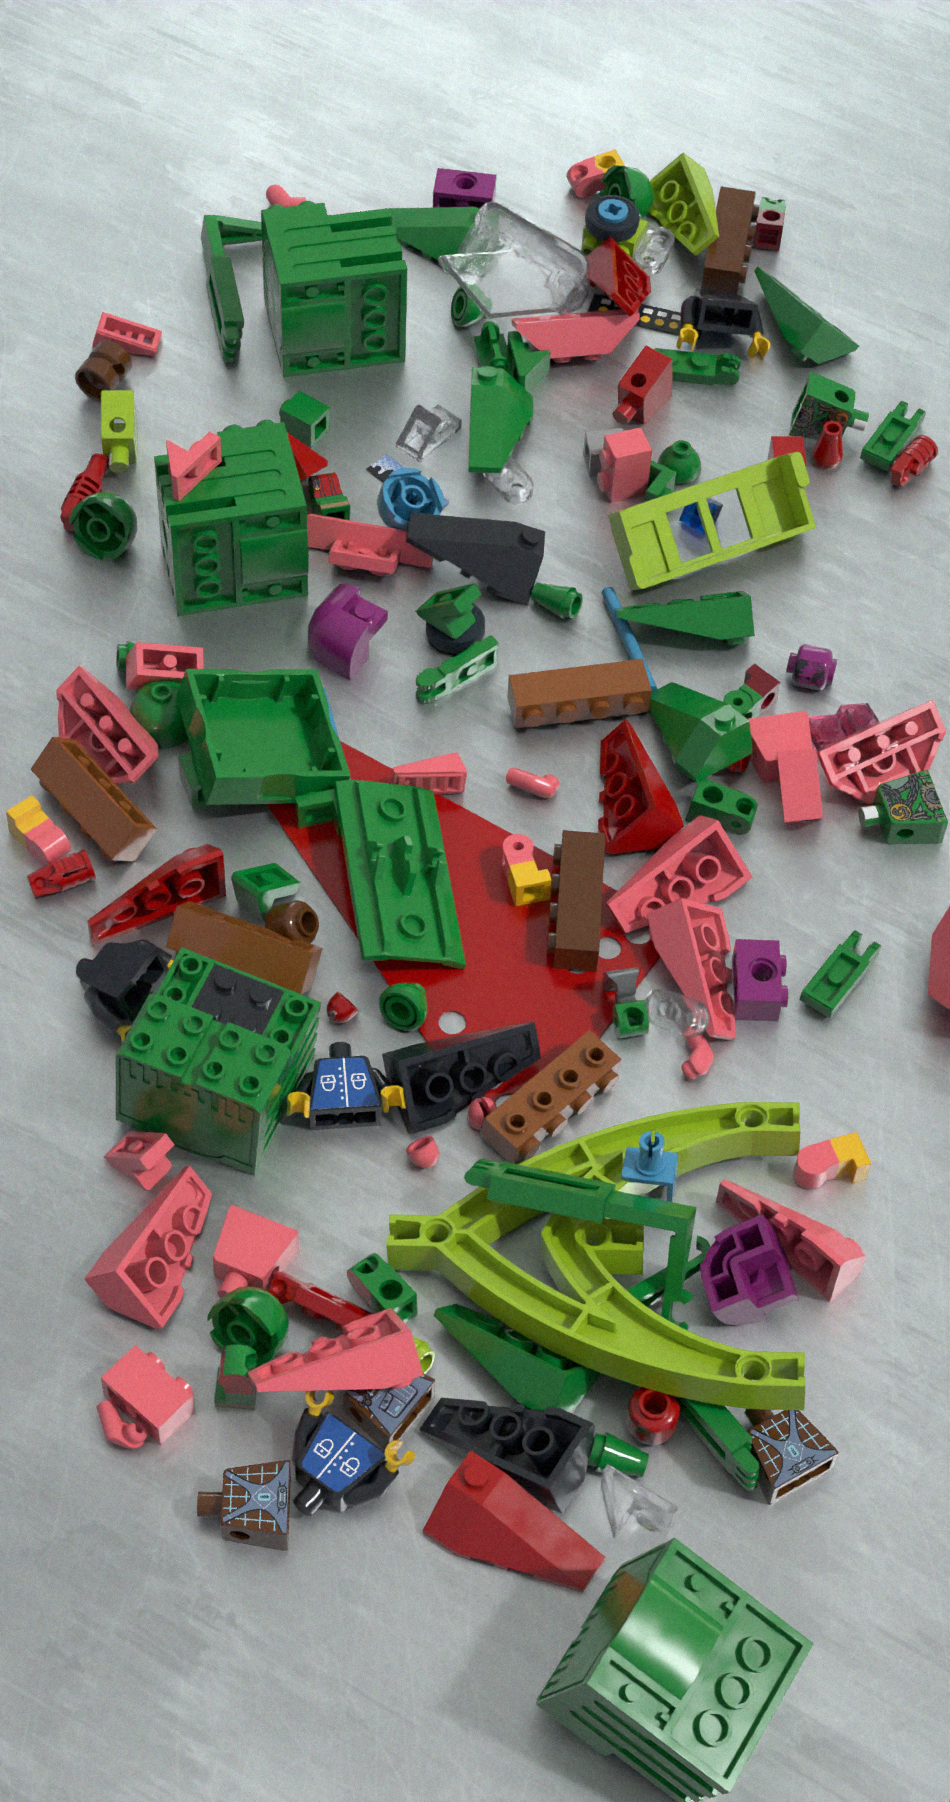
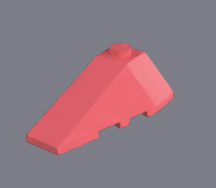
M190 1165L185 1166L111 1243L84 1278L108 1308L155 1329L164 1327L181 1302L184 1288L181 1287L185 1269L191 1268L194 1258L190 1254L195 1235L200 1234L212 1196V1192Z
M724 1179L719 1184L716 1203L739 1223L763 1214L779 1237L792 1270L827 1301L831 1302L860 1275L866 1255L854 1240L845 1238L837 1230Z
M389 1308L342 1326L344 1334L339 1337L327 1339L321 1336L311 1341L312 1346L304 1354L289 1352L247 1373L257 1392L386 1389L389 1387L399 1389L410 1385L414 1378L423 1376L411 1330Z

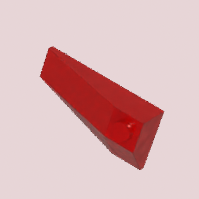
M205 844L197 848L185 850L181 854L172 857L87 920L92 946L170 918L175 915L177 906L190 901L198 905H204L225 897L224 854L221 849Z

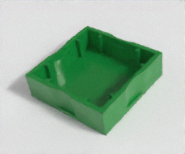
M235 669L185 670L176 698L206 805L295 803L296 796L312 791L319 792L334 789L335 781L350 779L351 775L339 737L330 722L329 705L317 669H270L259 672Z

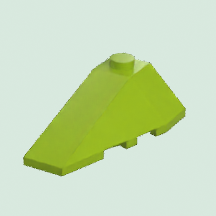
M681 153L650 180L654 193V202L649 213L658 219L665 228L697 256L719 237L713 188L705 168L685 153Z

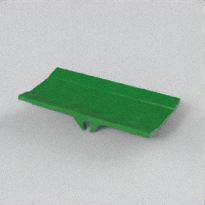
M362 780L335 781L333 788L362 961L396 959L443 963L445 966L464 969L466 962L434 792L416 786Z

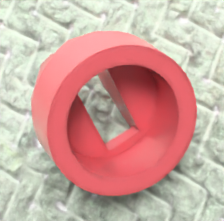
M477 1098L469 1105L468 1122L477 1130H482L485 1118L481 1108H485L488 1114L497 1108L494 1101L490 1098Z
M432 1136L419 1138L406 1148V1153L411 1162L417 1167L427 1169L433 1167L438 1162L440 1153Z

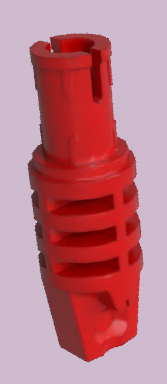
M92 454L86 469L76 476L61 506L62 513L60 515L65 530L75 531L73 524L70 525L69 522L72 509L87 496L102 491L101 481L109 469V459L103 454Z

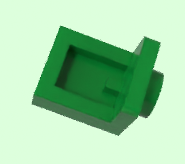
M651 460L645 502L674 492L676 471Z
M334 789L319 792L312 791L295 797V818L298 828L333 821L337 836H341Z

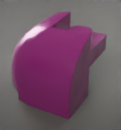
M339 584L318 605L308 624V646L313 653V659L329 670L351 680L369 659V641L387 622L388 611L360 597L359 587L351 584Z
M763 1214L727 1228L714 1236L716 1240L706 1252L704 1262L700 1263V1271L711 1311L720 1321L730 1325L753 1324L766 1320V1312L799 1300L790 1274L792 1268L774 1228Z

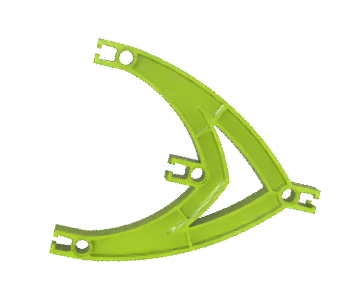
M736 1102L701 1106L648 1116L584 1135L538 1154L519 1165L616 1184L615 1191L644 1196L660 1185L622 1180V1169L626 1148H640L639 1139L645 1132L652 1131L651 1142H655V1132L660 1133L664 1138L663 1151L678 1153L677 1177L694 1169L736 1157L750 1155L798 1156L800 1147V1102ZM478 1187L439 1215H389L390 1235H387L386 1248L388 1263L394 1270H438L454 1286L498 1320L523 1336L580 1365L640 1387L695 1401L745 1409L804 1410L806 1388L804 1377L805 1352L749 1351L709 1340L683 1329L658 1315L632 1296L615 1280L611 1274L643 1275L644 1225L605 1218L602 1223L552 1213L541 1232L542 1257L554 1283L560 1291L558 1292L524 1272L489 1246L506 1233L545 1211L487 1200L489 1189Z

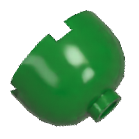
M619 165L612 166L602 178L601 183H606L604 193L599 192V197L617 195L627 198L636 205L640 219L644 220L654 202L653 188L649 178L637 168Z
M98 492L87 496L72 509L69 518L70 525L73 524L75 530L73 538L76 544L86 554L100 560L103 559V556L112 559L119 557L134 542L138 529L137 516L133 507L123 497L108 492Z
M161 680L146 683L138 689L131 699V714L157 744H160V748L179 746L188 740L176 698L181 684L179 682Z
M256 1286L238 1287L230 1291L212 1306L207 1315L208 1321L212 1318L214 1327L210 1332L211 1338L220 1351L225 1346L235 1344L251 1347L257 1353L258 1367L272 1361L288 1338L289 1319L284 1307L270 1292Z

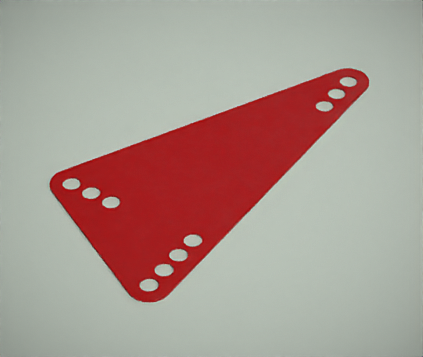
M340 741L351 780L391 784L392 768ZM439 794L434 795L466 966L464 969L445 966L443 963L396 959L372 962L388 986L396 983H418L425 989L428 1013L426 1020L418 1030L426 1042L530 1021L535 1022L541 1059L509 1081L503 1082L498 1088L491 1089L484 1094L485 1097L492 1099L496 1103L501 1096L513 1095L589 1030L599 1039L613 1021L612 1009L614 1004H617L615 1001L616 990L605 991L602 988L604 972L638 967L639 975L635 983L637 989L658 961L660 955L651 938L643 944H634L626 938L625 933L605 904L617 890L603 883L600 939L612 938L616 940L621 946L620 954L612 959H605L599 956L597 972L586 971L576 974L567 969L553 968L554 954L547 953L548 934L549 932L556 931V924H549L550 903L557 902L558 895L550 893L549 900L515 906L502 868L503 842L508 836L513 834ZM295 803L266 804L358 940L342 837L337 836L333 821L298 828L295 818ZM534 846L533 858L538 871L548 869L552 880V873H559L560 865H553V856ZM448 1012L459 1013L464 1017L466 1026L459 1033H446L439 1026L440 1017ZM481 1108L482 1111H483L484 1117L488 1116L489 1114H488V1112L486 1111V1109H485V1108Z

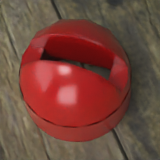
M338 991L331 997L326 1007L328 1017L336 1014L333 1022L338 1024L347 1023L359 1012L357 1007Z

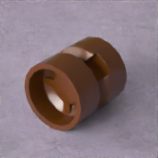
M108 340L101 341L90 353L89 358L76 371V384L87 396L101 401V391L116 390L118 384L132 368L131 357L117 343Z

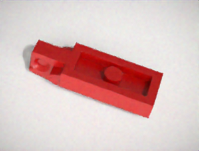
M282 1271L275 1273L268 1290L281 1304L294 1301L303 1306L302 1312L313 1318L322 1320L325 1316L337 1322L336 1328L343 1332L342 1326L373 1314L312 1283L300 1281Z

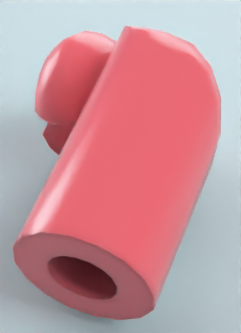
M271 185L266 190V198L271 205L279 204L283 207L298 206L301 202L306 201V197H290L280 185Z
M514 767L510 768L506 774V782L508 784L524 789L544 799L553 797L556 794L555 791L559 788L558 779L550 774L540 777Z
M694 1029L685 1036L692 1053L689 1056V1060L682 1063L681 1069L690 1080L696 1079L699 1075L704 1076L714 1061V1054L701 1029Z
M106 1400L96 1406L105 1437L109 1442L126 1449H135L144 1444L148 1434L146 1426L139 1421L135 1425L133 1422L129 1423L121 1420L115 1400Z

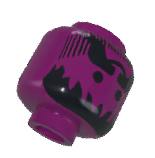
M803 644L799 647L797 654L790 653L786 672L792 673V683L794 686L822 691L826 685H832L838 659H833L830 649Z

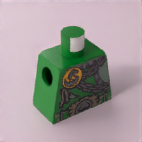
M810 372L793 409L789 435L818 440L823 431L824 424L829 421L841 424L843 428L842 436L847 427L864 431L868 422L869 412L854 409L856 392L853 389Z
M928 770L880 784L876 789L873 806L860 807L858 813L861 827L880 826L885 842L888 844H939L943 842L948 825V820Z

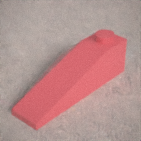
M698 816L673 835L605 904L622 931L628 933L648 926V913L675 900L684 898L703 904L710 901L716 902L727 898L753 877L720 822L716 819Z
M680 898L648 913L650 938L708 1035L729 1041L735 1039L734 1001L727 992V982L732 981V970L726 967L725 954L731 952L722 908Z

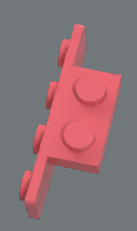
M316 514L307 515L308 547L329 550L328 563L336 564L341 569L354 570L359 568L370 570V573L374 575L385 576L394 574L399 563L430 568L433 564V557L406 542L407 530Z

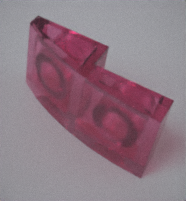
M868 703L840 705L834 715L809 717L811 741L817 751H820L827 745L875 724L879 720Z

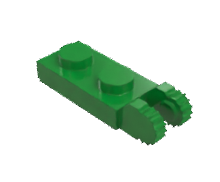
M655 348L656 351L672 359V381L704 385L728 384L733 386L740 378L737 369H740L741 358L734 354L723 352L717 356L716 354Z
M900 401L893 412L890 411L862 448L860 459L889 471L895 459L916 434L924 421L926 411L919 408L909 420L904 417L908 410V403Z
M490 635L482 641L474 642L467 650L457 656L447 658L437 668H426L422 673L419 672V675L416 677V686H418L416 699H418V702L429 705L432 701L446 696L498 665L499 642Z
M856 930L853 931L842 945L839 944L805 986L799 1000L831 1018L868 971L870 965L879 954L882 945L874 941L868 946L864 954L860 956L853 951L859 946L863 934Z

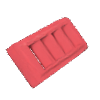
M102 312L92 348H95L101 341L108 340L122 346L130 354L155 356L162 331ZM150 339V342L148 344L143 342V340Z
M458 752L393 767L391 784L421 787L433 791L434 795L458 794L465 791L467 770Z

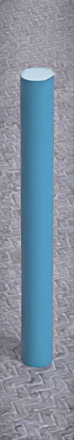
M613 587L604 588L601 594L630 660L643 659L651 692L658 688L628 620L617 618L614 608L622 607Z

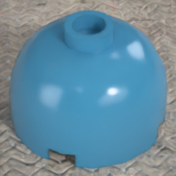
M401 468L393 471L381 485L377 498L378 513L383 523L387 527L407 530L410 513L440 515L445 503L443 492L438 483L432 477L428 480L420 475L422 471L415 468Z

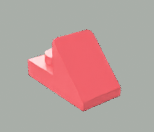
M208 432L200 441L193 443L189 451L169 440L166 441L173 499L179 502L222 462L221 438Z
M129 1131L103 1157L109 1164L134 1183L148 1191L172 1168V1164L165 1154L174 1146V1143L166 1133Z

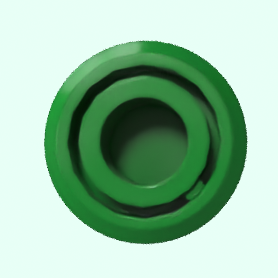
M463 284L456 290L451 302V318L457 327H471L481 319L489 317L491 304L484 299L478 289L471 285Z
M678 440L664 449L657 462L676 471L675 483L678 484L692 482L701 473L699 454L691 447L689 442L684 440Z
M396 983L385 989L379 997L378 1003L382 1016L389 1024L399 1030L415 1031L426 1020L428 1013L426 991L418 983Z

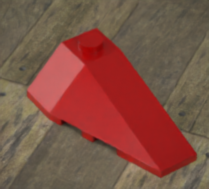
M611 236L583 259V276L587 283L592 287L597 286L629 317L638 310L646 296L651 293L650 277Z
M625 719L601 740L600 774L604 776V790L599 792V802L604 807L603 817L598 819L599 833H605V851L609 854L660 848L684 827L673 797L632 725Z
M470 1451L447 1482L423 1528L424 1535L455 1556L468 1560L472 1557L494 1564V1567L506 1571L508 1568L533 1575L537 1580L582 1593L606 1560L602 1553L505 1472L473 1451Z

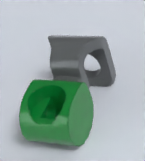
M638 967L604 972L602 980L603 990H616L615 1001L617 1004L613 1006L612 1017L617 1038L645 1035L649 1032L645 1000H636L635 983L639 975Z

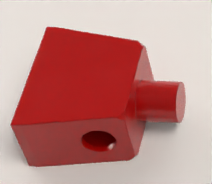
M647 345L642 349L617 386L618 406L612 412V415L618 423L627 425L633 419L641 424H645L672 397L671 358Z

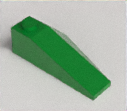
M476 207L390 208L392 225H395L397 230L398 243L400 242L406 248L415 247L423 252L424 258L430 261L435 258L444 263L445 269L453 274L483 280L501 242L502 214Z
M760 267L755 269V275L781 333L793 345L790 351L804 362L809 357L816 363L821 364L858 349L859 345L838 327L824 319L819 312L802 301L799 296Z
M491 366L472 367L468 472L501 473L513 454V447L516 442L522 439L525 427L530 425L533 420V396L504 369Z
M744 591L700 596V601L694 602V599H675L667 602L668 605L647 603L614 608L617 618L720 640L726 639L728 645L746 643V637L755 636L751 596Z
M670 682L651 692L649 711L655 724L659 726L665 745L669 747L672 753L673 762L677 768L695 783L752 753L750 721L731 705L674 682Z
M459 1304L435 1309L434 1317L519 1403L532 1410L546 1411V1407H553L573 1413L601 1375L598 1371L580 1365L545 1348L514 1329H502L503 1323L491 1316Z

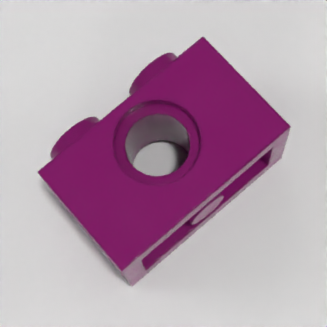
M438 168L433 189L432 208L476 207L493 212L497 175Z
M735 940L732 955L735 1020L778 1021L781 1007H787L788 986L782 985L781 977L786 976L787 959L786 955H780L779 940Z

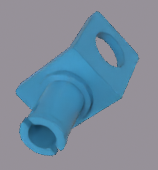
M652 1131L645 1132L639 1139L640 1148H626L622 1180L667 1186L666 1201L673 1202L677 1181L678 1153L663 1151L664 1138L660 1133L655 1132V1142H651Z

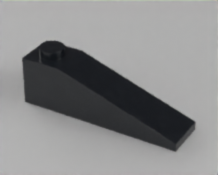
M410 513L408 516L406 542L439 562L447 560L462 569L459 574L469 579L472 575L489 585L486 590L496 596L527 605L544 557L545 531L514 521Z
M530 1021L414 1044L383 1053L382 1057L386 1078L393 1086L403 1088L405 1108L397 1107L409 1132L415 1133L448 1123L457 1116V1112L465 1108L473 1100L485 1097L484 1094L499 1083L509 1081L541 1059L535 1022Z
M441 1397L419 1430L421 1434L463 1459L467 1457L470 1451H473L505 1472L544 1506L563 1514L585 1480L595 1426L593 1422L561 1408L546 1407V1411L530 1410L520 1404H511L510 1408L488 1406L485 1401Z

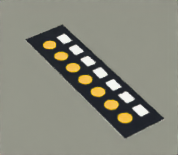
M594 293L587 312L618 310L621 308L607 296ZM641 304L638 308L640 320L635 325L679 335L681 330L680 312ZM695 328L694 330L698 333L697 339H700L702 330Z

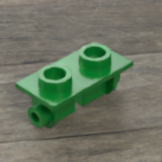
M485 322L481 328V335L473 336L480 368L491 366L504 369L515 379L504 333L500 334L499 326L494 322Z

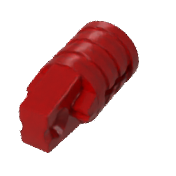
M918 435L898 455L890 469L892 484L903 487L911 479L920 475L932 460L937 457L938 447L930 437Z
M85 849L80 850L78 853H72L70 856H64L59 860L51 861L49 864L27 875V880L34 896L63 892L79 884L82 885L87 881L96 879L94 869Z

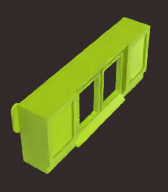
M793 452L609 514L611 531L630 591L645 589L815 529L816 524L804 488L808 486L810 480L802 454ZM736 489L750 539L722 548L707 498ZM696 503L711 553L681 562L666 512Z

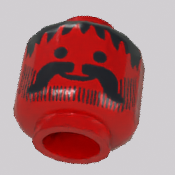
M644 1387L639 1388L633 1393L628 1402L625 1420L628 1431L634 1439L643 1444L657 1445L664 1443L672 1437L677 1429L680 1413L678 1400L673 1395Z

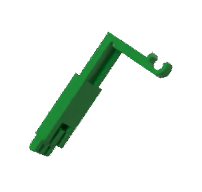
M204 215L201 243L208 270L206 288L223 360L232 363L235 361L236 351L240 350V339H242V328H244L245 321L231 258L225 257L223 245L262 241L261 222L219 215Z
M479 1159L465 1173L464 1179L469 1185L489 1189L487 1200L602 1223L605 1218L675 1232V1235L670 1237L661 1316L688 1330L689 1327L685 1321L677 1322L673 1319L672 1309L673 1302L678 1301L685 1305L693 1297L690 1292L683 1290L697 1207L615 1191L616 1184L504 1161L501 1163Z
M698 1235L696 1250L702 1253L688 1262L685 1280L700 1271V1263L704 1262L706 1252L710 1248L709 1242ZM667 1267L630 1287L627 1291L642 1304L651 1308L664 1297ZM675 1396L680 1407L679 1415L730 1475L732 1474L745 1490H755L758 1486L759 1463L750 1453L752 1452V1437L725 1406Z

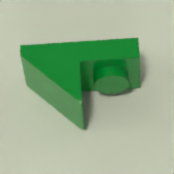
M508 331L507 350L515 380L530 392L548 374L551 352L549 350L530 352L529 344L523 343L521 333L518 331Z
M475 583L437 591L415 612L420 618L449 637L457 639L475 623L476 619L471 612L474 608L472 603L482 594Z
M276 863L235 871L231 876L237 902L260 921L265 920L275 899L296 894L301 883Z

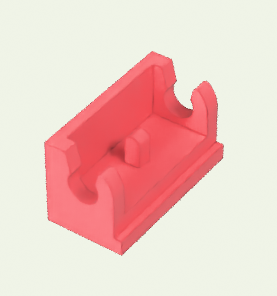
M816 748L777 752L784 823L823 819Z

